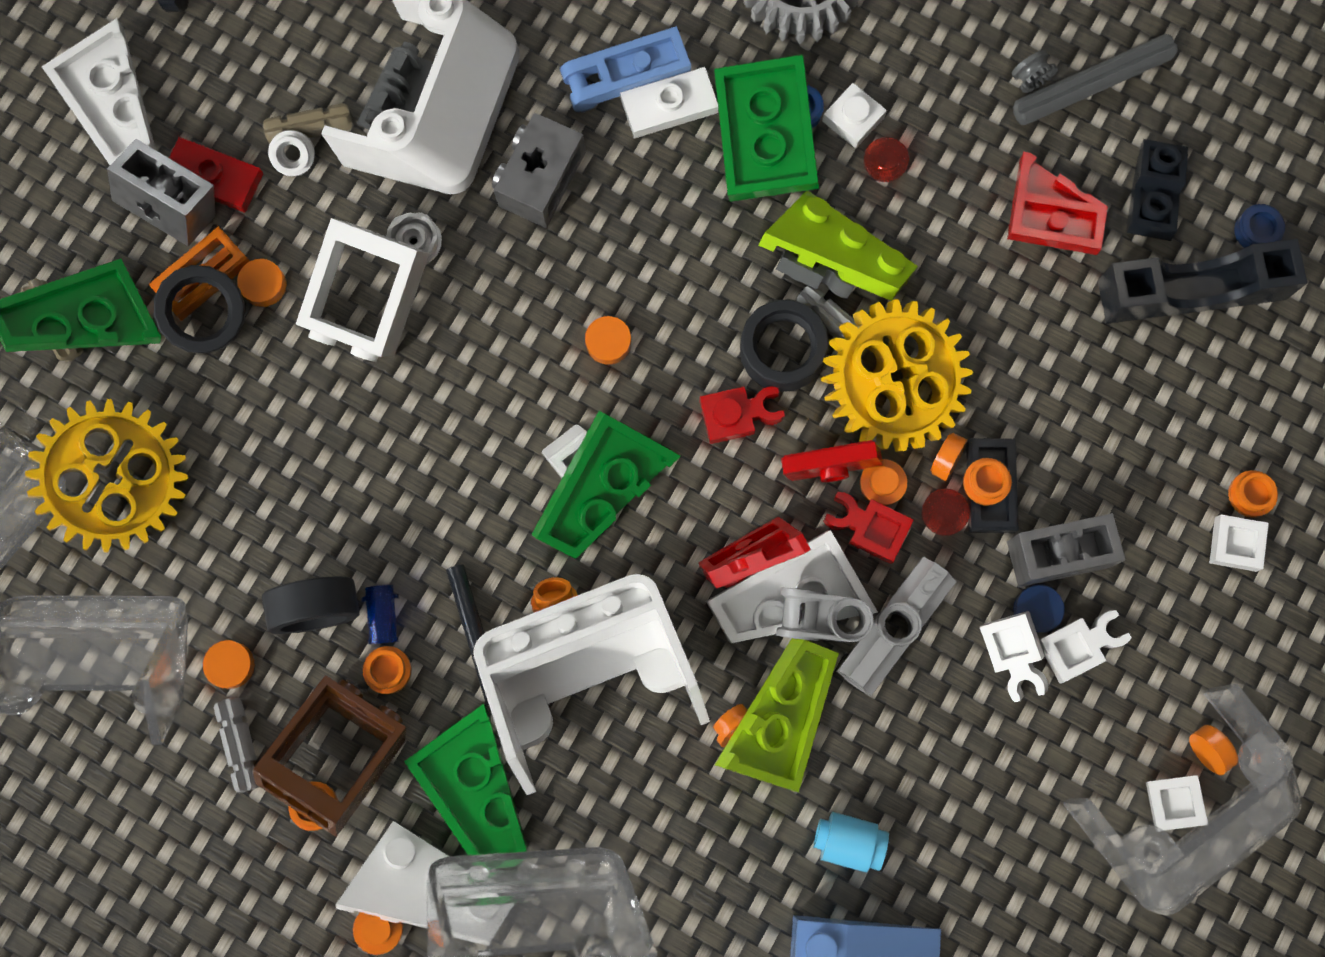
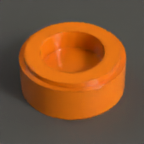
M255 259L246 263L241 268L237 277V285L241 294L249 303L259 307H267L277 303L284 295L286 278L274 262L267 259Z
M604 316L594 320L589 325L585 334L587 351L595 361L609 365L622 361L631 349V334L628 326L622 320L613 316Z
M955 433L949 434L933 462L930 470L932 471L931 474L947 481L955 469L968 440Z
M231 640L220 641L209 648L203 659V671L210 683L220 688L235 689L241 687L248 682L254 672L255 661L253 654L248 647L239 642Z
M1204 725L1190 735L1189 742L1193 752L1201 763L1213 773L1224 775L1238 764V754L1234 745L1216 727Z

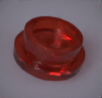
M889 137L879 138L867 147L863 159L864 167L867 173L875 180L892 182L902 177L906 172L909 164V154L906 147L900 141Z
M936 490L923 503L922 519L927 528L935 534L941 536L954 535L961 531L969 520V505L966 499L955 490Z

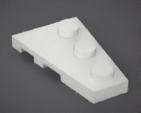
M117 18L42 66L109 165L135 139L156 150L125 32Z
M827 530L808 541L807 543L811 550L807 553L752 574L740 583L729 587L706 601L730 643L776 634L777 628L782 627L785 597L781 595V587L820 591L826 595L855 598L866 603L872 613H878L831 530ZM845 606L838 612L836 619L859 616V613L853 606Z
M393 821L336 903V909L352 913L354 911L378 916L381 920L397 924L398 922L428 928L430 932L489 946L514 906L516 898L491 882L487 883L477 873Z

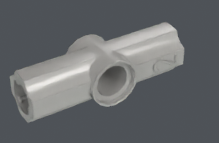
M922 557L883 610L876 615L871 632L856 644L837 672L855 688L871 697L910 643L919 636L922 627L957 581L939 564ZM898 614L906 620L908 633L905 638H894L886 631L885 620L888 615Z

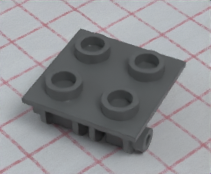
M403 42L401 47H394L357 121V125L369 130L373 120L381 112L388 109L396 108L414 112L433 62L417 56L419 49L415 45Z

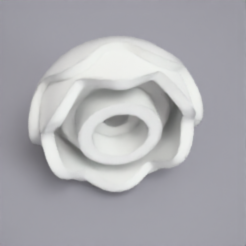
M405 213L397 216L392 220L386 235L394 240L429 252L426 265L438 255L442 243L440 229L424 213ZM413 238L418 239L416 244H410V240Z

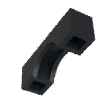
M1298 239L1253 244L1223 257L1189 264H1168L1162 262L1159 257L1112 263L1098 280L1106 324L1284 301L1308 283Z

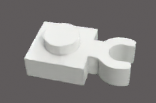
M1022 612L980 626L995 673L1007 669L1010 671L1011 678L1008 682V693L1014 702H1018L1024 697L1020 687L1022 680L1033 682L1038 696L1044 695L1048 691L1047 679L1040 670L1034 668L1032 662L1042 660L1045 655L1030 612Z
M1109 611L1099 615L1094 620L1090 630L1084 619L1081 618L1039 639L1045 658L1059 683H1064L1105 662L1106 659L1100 650L1101 647L1113 649L1121 647L1131 640L1129 633L1113 638L1106 631L1107 623L1119 616L1117 611Z

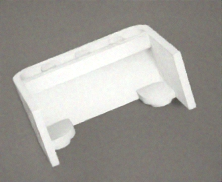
M392 0L402 20L422 24L427 30L444 35L414 112L396 108L381 112L373 120L367 136L325 125L321 134L344 167L446 194L461 193L472 184L517 67L520 58L517 42L510 31L467 0Z
M634 574L489 630L477 640L474 647V659L506 760L526 795L534 793L536 790L523 750L541 743L550 734L553 718L548 704L637 669L644 686L653 692L666 693L685 686L700 724L703 725L710 722L697 681L655 582L645 575Z

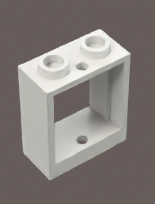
M331 218L296 325L309 329L308 337L315 341L335 346L338 340L351 345L350 353L365 360L377 362L378 357L394 356L430 253L347 221ZM345 244L400 264L375 339L321 318Z

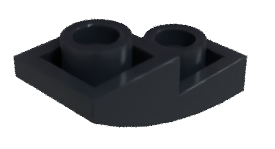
M1143 139L1134 174L1126 233L1167 241L1173 239L1177 232L1180 193L1186 184L1188 147Z

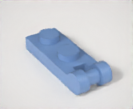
M677 26L570 60L560 67L564 83L570 85L572 90L569 98L576 112L590 110L600 102L621 96L620 92L691 71V63ZM598 73L600 82L588 85L586 78Z

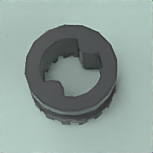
M1046 50L1030 55L1013 69L1011 74L1015 80L1022 81L1020 88L1023 93L1032 92L1035 88H1040V82L1042 85L1046 84L1044 79L1049 81L1058 72L1055 64L1047 63L1049 55Z

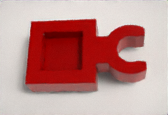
M745 387L700 396L699 402L709 444L754 435L755 427L753 421L759 420L768 425L778 424L783 421L785 417L784 410L768 412L763 406L766 400L779 396L778 387L763 388L755 398L747 399Z
M837 492L834 501L846 507L847 516L839 519L833 515L826 514L823 520L825 525L834 530L849 528L855 531L849 544L892 564L914 520L872 499L864 511L858 508L857 502L851 495L845 492Z

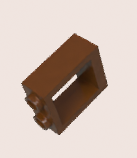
M325 675L253 768V775L257 786L337 837L405 743L406 726L402 725V718L392 709L384 705L376 708L363 700V694L353 684L345 680H339L337 683ZM328 708L333 709L384 742L341 802L285 767L286 763Z

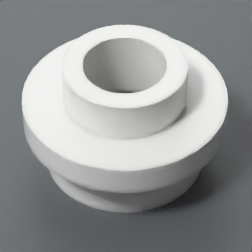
M286 130L280 132L272 139L269 145L268 154L270 162L277 171L284 175H301L313 164L315 158L314 146L310 139L299 131ZM285 146H297L300 150V158L298 160L288 159L284 153Z

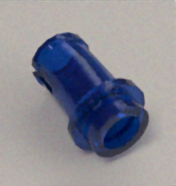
M393 585L365 587V597H361V602H366L369 630L368 645L399 642L395 600L399 599V594H394Z

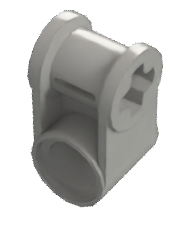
M781 587V595L785 597L782 627L777 628L776 636L816 641L826 639L857 642L864 639L872 630L874 623L873 613L870 607L862 600L826 595L820 591ZM851 605L857 609L860 621L855 630L844 633L839 629L836 618L842 608Z

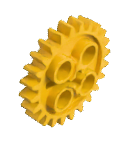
M894 299L888 302L886 311L883 305L878 302L870 305V316L864 310L855 312L853 318L856 326L849 322L839 326L845 339L834 338L829 341V345L838 352L837 355L823 358V362L826 365L834 368L832 374L821 378L822 382L834 384L835 390L824 397L825 401H839L840 407L832 414L833 418L848 416L849 421L844 431L851 433L859 428L862 429L859 442L873 440L876 436V444L881 450H887L891 442L896 452L906 451L908 442H910L914 449L925 447V436L931 441L940 440L942 437L938 426L945 429L954 428L955 423L949 413L964 412L966 408L957 401V397L971 394L972 391L960 384L961 378L973 374V370L960 368L959 362L970 355L969 351L956 352L954 345L962 338L961 334L952 336L945 334L950 323L949 319L933 323L934 308L926 309L918 315L917 301L907 303L903 311L899 299ZM884 336L889 339L888 346L883 343ZM907 336L914 338L918 344L919 350L915 358H911L905 351L904 342ZM864 349L870 350L876 357L877 364L873 372L867 371L861 363V355ZM901 370L903 379L893 382L891 373ZM922 380L929 383L932 388V396L928 403L924 402L918 394V386ZM879 393L884 394L890 402V411L886 417L881 416L875 407V400ZM906 406L911 409L909 416L905 413Z
M107 399L104 412H97L95 406L89 400L86 401V415L79 416L74 409L69 407L67 408L69 423L64 425L54 418L50 420V425L55 432L53 437L38 433L36 438L45 447L44 452L29 451L28 457L39 463L40 468L25 471V477L37 480L40 483L39 486L27 491L28 497L44 498L45 502L35 509L36 515H44L50 512L53 514L54 517L47 526L49 531L64 525L67 528L64 542H70L79 534L83 536V550H88L93 540L97 539L101 540L103 552L108 553L112 540L118 539L120 545L126 551L130 547V536L135 534L145 544L149 541L145 528L151 526L159 532L165 529L162 521L159 519L161 514L170 517L177 515L178 512L168 502L170 499L183 500L185 497L183 492L174 488V483L186 481L188 475L176 472L174 467L183 463L186 457L185 455H171L170 450L174 448L179 440L177 437L166 440L162 439L161 435L167 426L165 422L159 423L153 428L148 425L151 415L150 410H146L139 418L132 416L133 406L131 402H128L122 412L119 413L115 412L112 399ZM95 432L106 433L113 441V449L103 456L93 455L85 447L86 438ZM124 441H132V448L117 469L116 477L121 482L118 485L112 482L107 484L92 510L85 513L82 510V506L99 481V475L94 471L97 468L106 470ZM137 456L147 457L155 465V474L148 480H137L130 475L128 463ZM68 472L81 473L88 482L87 489L79 496H67L58 487L60 478ZM111 496L123 497L130 505V514L121 521L109 520L102 512L103 502Z

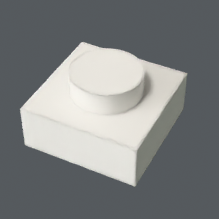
M852 83L824 113L822 122L856 149L885 118L887 110Z
M1227 515L1215 517L1209 563L1255 572L1262 570L1264 567L1268 523Z
M1198 775L1146 782L1155 832L1208 825Z

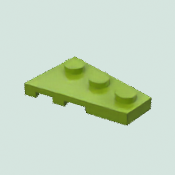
M808 190L764 233L758 245L773 252L776 246L782 247L798 254L797 262L812 268L817 262L837 270L841 280L890 301L897 296L918 268L916 264L908 260L900 251L891 248L869 233L862 225L853 222L831 207L824 199L815 196Z
M791 638L716 761L715 766L799 793L839 653L804 639Z

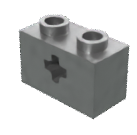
M534 112L528 125H521L517 130L512 143L514 152L508 163H501L496 170L492 181V188H494L499 207L547 228L586 151L582 133Z
M135 139L107 168L113 202L187 246L215 218L214 185L138 139Z
M1113 513L1018 533L1007 541L1018 588L1111 568L1125 561Z

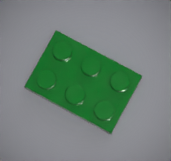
M803 55L714 69L729 201L819 189Z

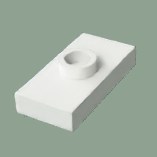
M705 67L620 92L621 101L634 138L707 117L719 111Z

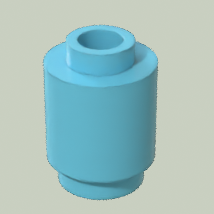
M831 812L828 821L824 819L819 820L813 848L821 850L820 860L863 872H867L869 868L880 871L887 852L889 832L879 830L876 823Z

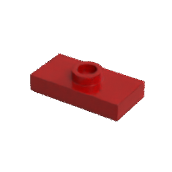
M181 137L178 138L169 156V159L213 184L216 202L244 213L264 175L259 167Z
M873 440L784 455L781 458L783 474L791 481L820 477L821 482H835L849 478V471L883 466L881 449Z

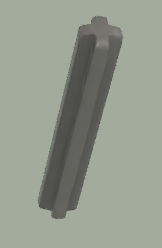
M1161 35L1016 100L1012 107L1013 114L1020 125H1027L1172 60L1178 52L1177 44L1171 35Z

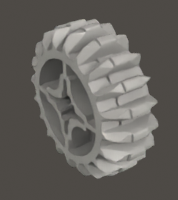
M743 0L746 8H752L751 17L753 22L764 20L763 29L766 34L777 28L780 30L779 38L782 42L788 37V33L796 34L799 45L804 41L805 34L810 33L816 42L822 38L823 29L833 35L838 30L839 22L846 23L849 20L851 9H854L858 3V0H826L816 5V0Z

